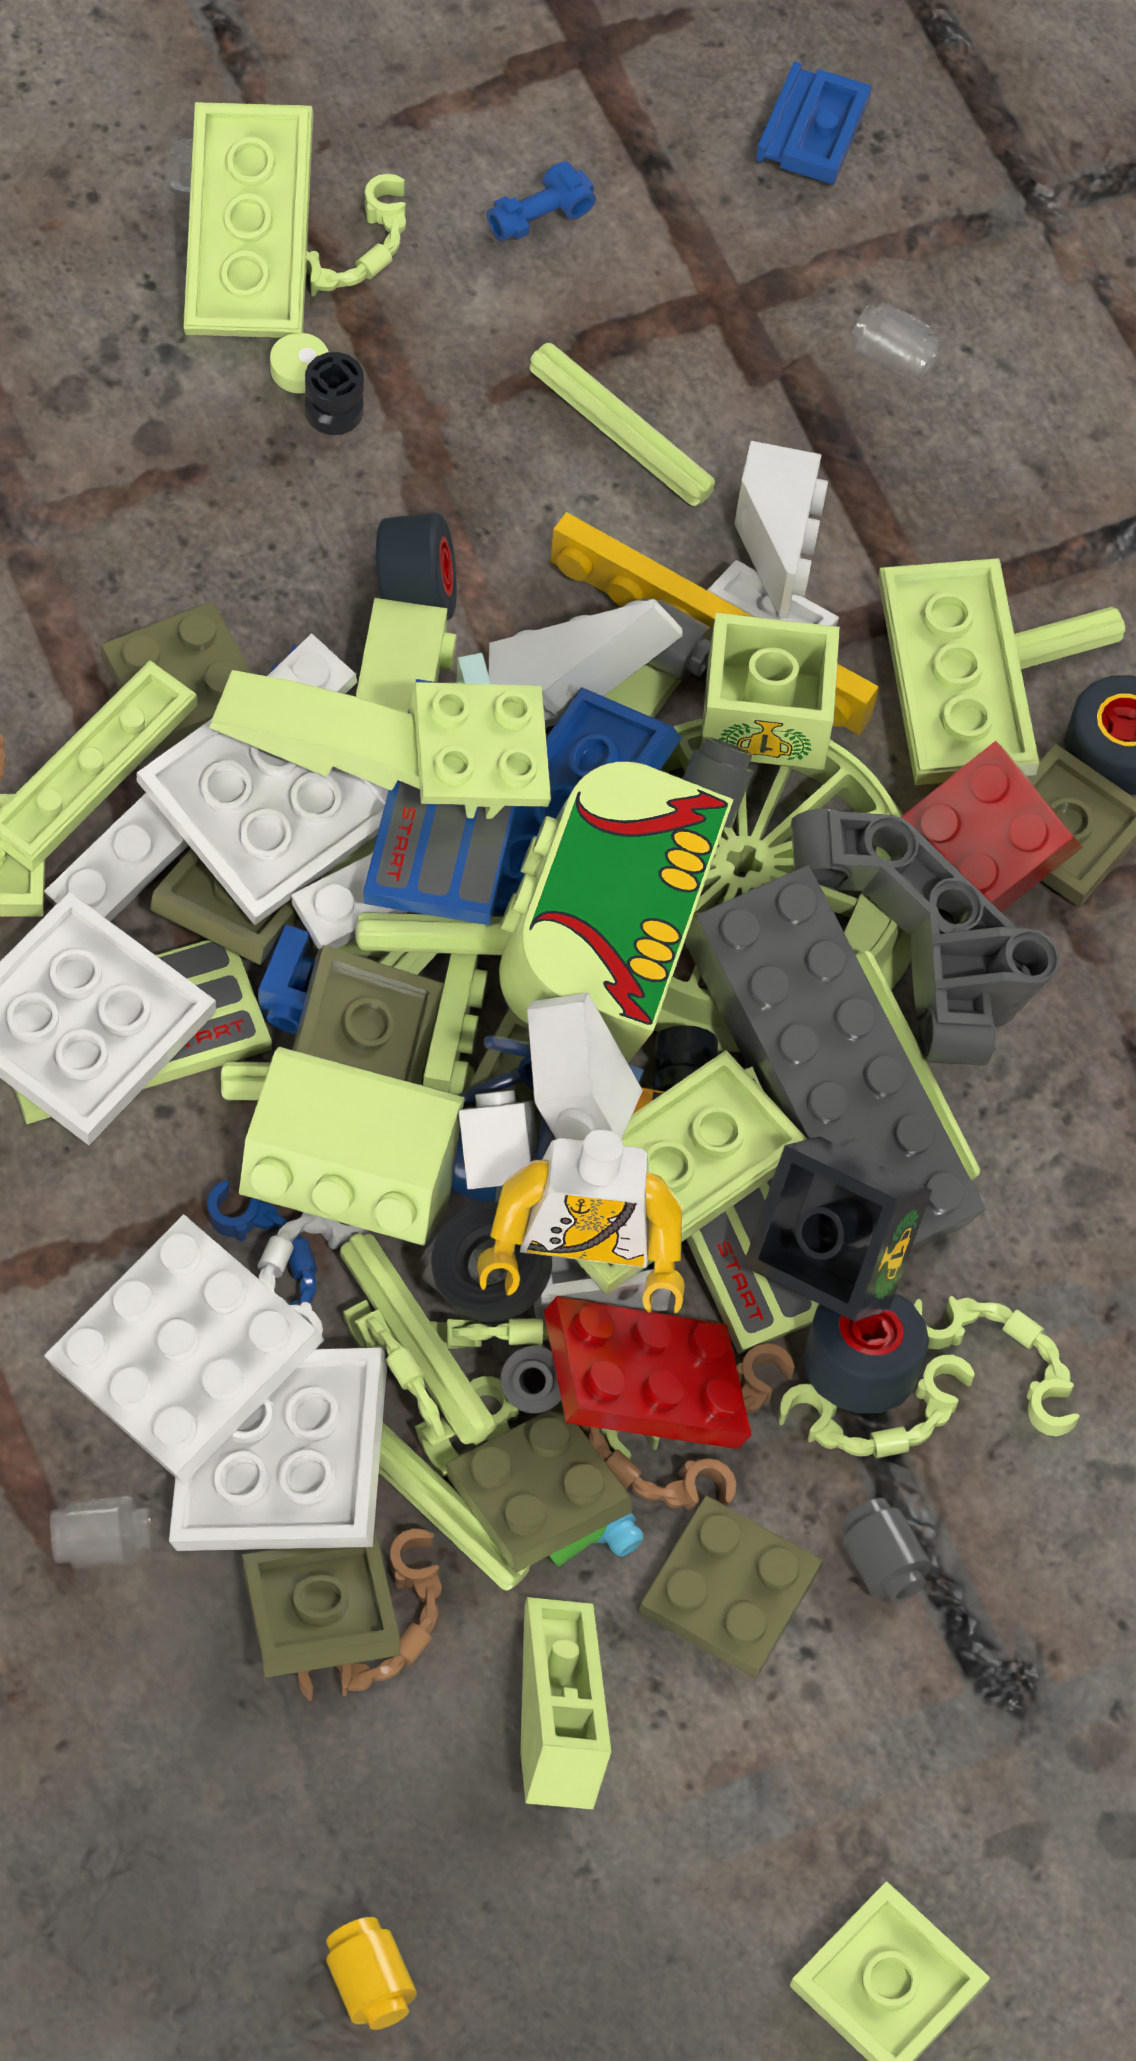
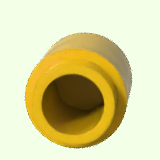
M366 1917L347 1923L331 1933L326 1939V1944L330 1951L326 1962L351 2021L354 2024L368 2023L370 2029L379 2030L404 2019L409 2014L407 2005L415 1999L417 1991L391 1931L382 1929L377 1918Z

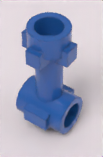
M567 161L557 163L545 173L542 179V184L546 189L521 201H518L516 197L509 199L507 196L494 201V207L488 209L486 213L489 227L494 236L503 242L512 237L518 240L529 235V222L558 208H561L569 219L580 218L588 213L596 202V196L593 193L594 185L582 169L576 171L570 162Z

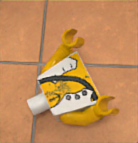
M605 1129L590 1132L584 1141L566 1138L555 1139L551 1141L542 1160L530 1162L510 1176L503 1184L490 1237L496 1239L495 1246L481 1253L477 1263L481 1288L485 1290L487 1276L492 1270L504 1268L508 1270L505 1279L506 1295H511L517 1290L520 1276L517 1260L513 1254L515 1244L521 1245L520 1252L644 1268L647 1267L648 1260L654 1261V1270L646 1277L642 1299L644 1308L647 1312L651 1313L653 1291L665 1288L672 1291L675 1295L674 1313H678L682 1307L685 1289L683 1277L678 1271L674 1270V1262L681 1260V1204L661 1176L649 1173L648 1153L642 1148L624 1146L621 1138L614 1132Z

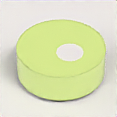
M292 333L280 338L274 344L270 353V372L274 382L288 392L305 393V371L307 366L316 356L328 352L326 345L319 338L307 333Z

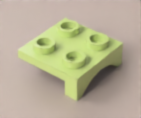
M415 683L409 701V714L415 715L421 804L465 805L467 818H474L477 807H485L486 819H492L504 806L548 807L551 795L542 686Z

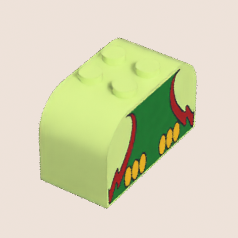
M635 762L609 763L586 774L574 787L557 817L554 819L546 816L537 837H533L520 870L525 875L517 894L513 893L500 925V929L510 932L499 969L501 989L510 1009L528 1024L527 1009L531 1001L588 992L620 1051L627 1058V1063H629L654 1031L733 799L650 766Z

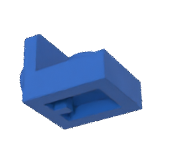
M286 924L259 987V1008L263 1018H266L273 1027L286 1033L297 1034L315 958L310 957V933Z

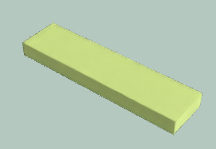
M149 660L0 809V848L33 872L198 706L197 694Z

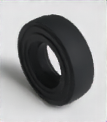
M499 1201L476 1203L455 1214L444 1225L437 1236L431 1257L434 1281L444 1299L459 1313L484 1322L504 1321L525 1312L544 1292L552 1271V1256L520 1252L521 1245L515 1244V1258L517 1260L520 1282L513 1294L506 1295V1277L497 1283L486 1284L485 1290H482L480 1283L471 1278L468 1268L470 1256L479 1244L486 1240L494 1239L490 1237Z

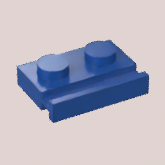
M794 61L758 144L756 160L763 163L766 158L781 162L780 168L835 185L869 103L872 86L818 69L817 73H812L801 69L802 63Z

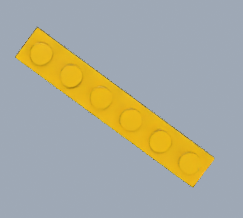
M568 512L563 515L553 528L550 562L557 565L567 577L576 581H585L605 592L621 607H624L629 602L642 600L645 597L649 600L655 599L656 601L662 599L710 626L712 629L715 613L754 617ZM838 663L833 726L845 727L860 736L872 719L879 686Z

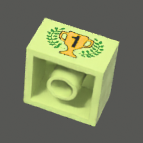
M715 613L707 667L700 750L707 736L749 751L753 754L750 762L824 770L834 719L840 627Z

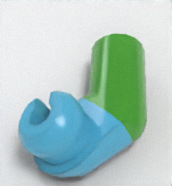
M630 1513L549 1555V1557L558 1567H561L591 1543H607L615 1555L624 1557L631 1554L642 1544L643 1532L634 1524L636 1517Z

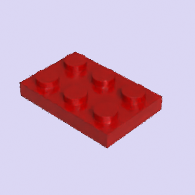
M558 1296L544 1310L566 1423L739 1449L752 1436L726 1324L654 1312L649 1313L642 1310Z

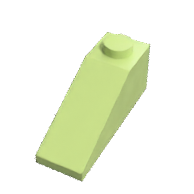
M527 1597L525 1603L520 1753L525 1803L594 1809L611 1755V1744L594 1606L591 1603Z

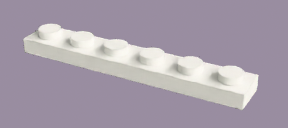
M312 633L268 675V677H271L288 664L303 684L346 694L357 683L356 673ZM145 793L47 887L44 893L46 898L55 906L70 891L107 920L111 921L189 845L148 794Z

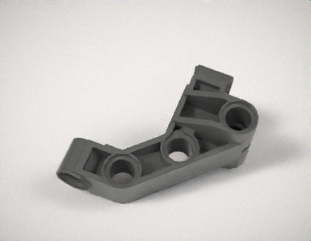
M814 809L794 816L791 820L794 871L810 865L819 885L837 886L839 890L863 891L910 937L916 1021H919L920 1045H922L925 1060L929 1063L982 1066L988 1064L994 1049L995 1027L1003 1026L1011 1021L1058 970L1060 955L1053 940L1041 931L1017 928L910 823L901 817L888 814L842 812L832 809ZM873 846L885 850L890 856L891 861L884 860L878 856ZM937 908L944 909L950 913L955 920V924L944 920L938 913Z

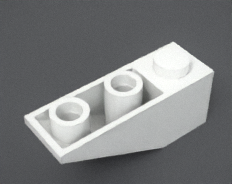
M751 441L742 477L734 525L778 616L788 619L793 594L805 596L812 560L802 559L801 554L810 556L814 554L820 520L811 519L809 516L810 514L822 516L828 481L817 479L821 454Z
M655 599L632 601L618 609L591 616H576L565 623L539 630H524L518 632L513 637L490 642L489 679L491 684L542 686L545 727L556 725L581 687L605 696L681 638L682 628Z

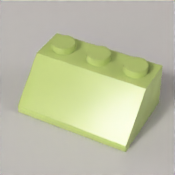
M278 1047L274 1052L245 1139L239 1194L425 1246L448 1209L460 1132L459 1110L463 1109L465 1097Z

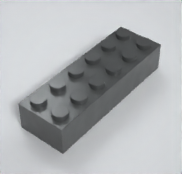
M810 865L695 915L684 942L748 1068L753 1067L758 1081L768 1097L807 1139L820 1136L932 1190L910 1252L967 1226L985 1211L986 1208Z

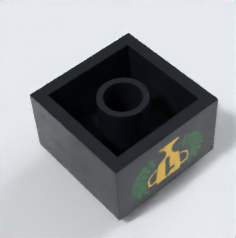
M820 1136L787 1144L784 1146L743 1266L855 1322L888 1311L932 1190Z

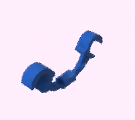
M228 1180L217 1184L210 1191L207 1200L208 1220L213 1229L221 1235L236 1237L238 1241H244L247 1238V1233L254 1227L261 1229L274 1227L279 1232L283 1225L290 1222L279 1216L277 1209L273 1205L260 1202L255 1198L251 1199L248 1210L243 1215L234 1218L224 1216L220 1213L219 1207L229 1196ZM299 1233L291 1242L294 1249L288 1264L293 1278L301 1280V1298L291 1302L289 1305H301L303 1302L310 1304L316 1294V1278L314 1274L317 1273L318 1268L308 1240L301 1239V1234Z

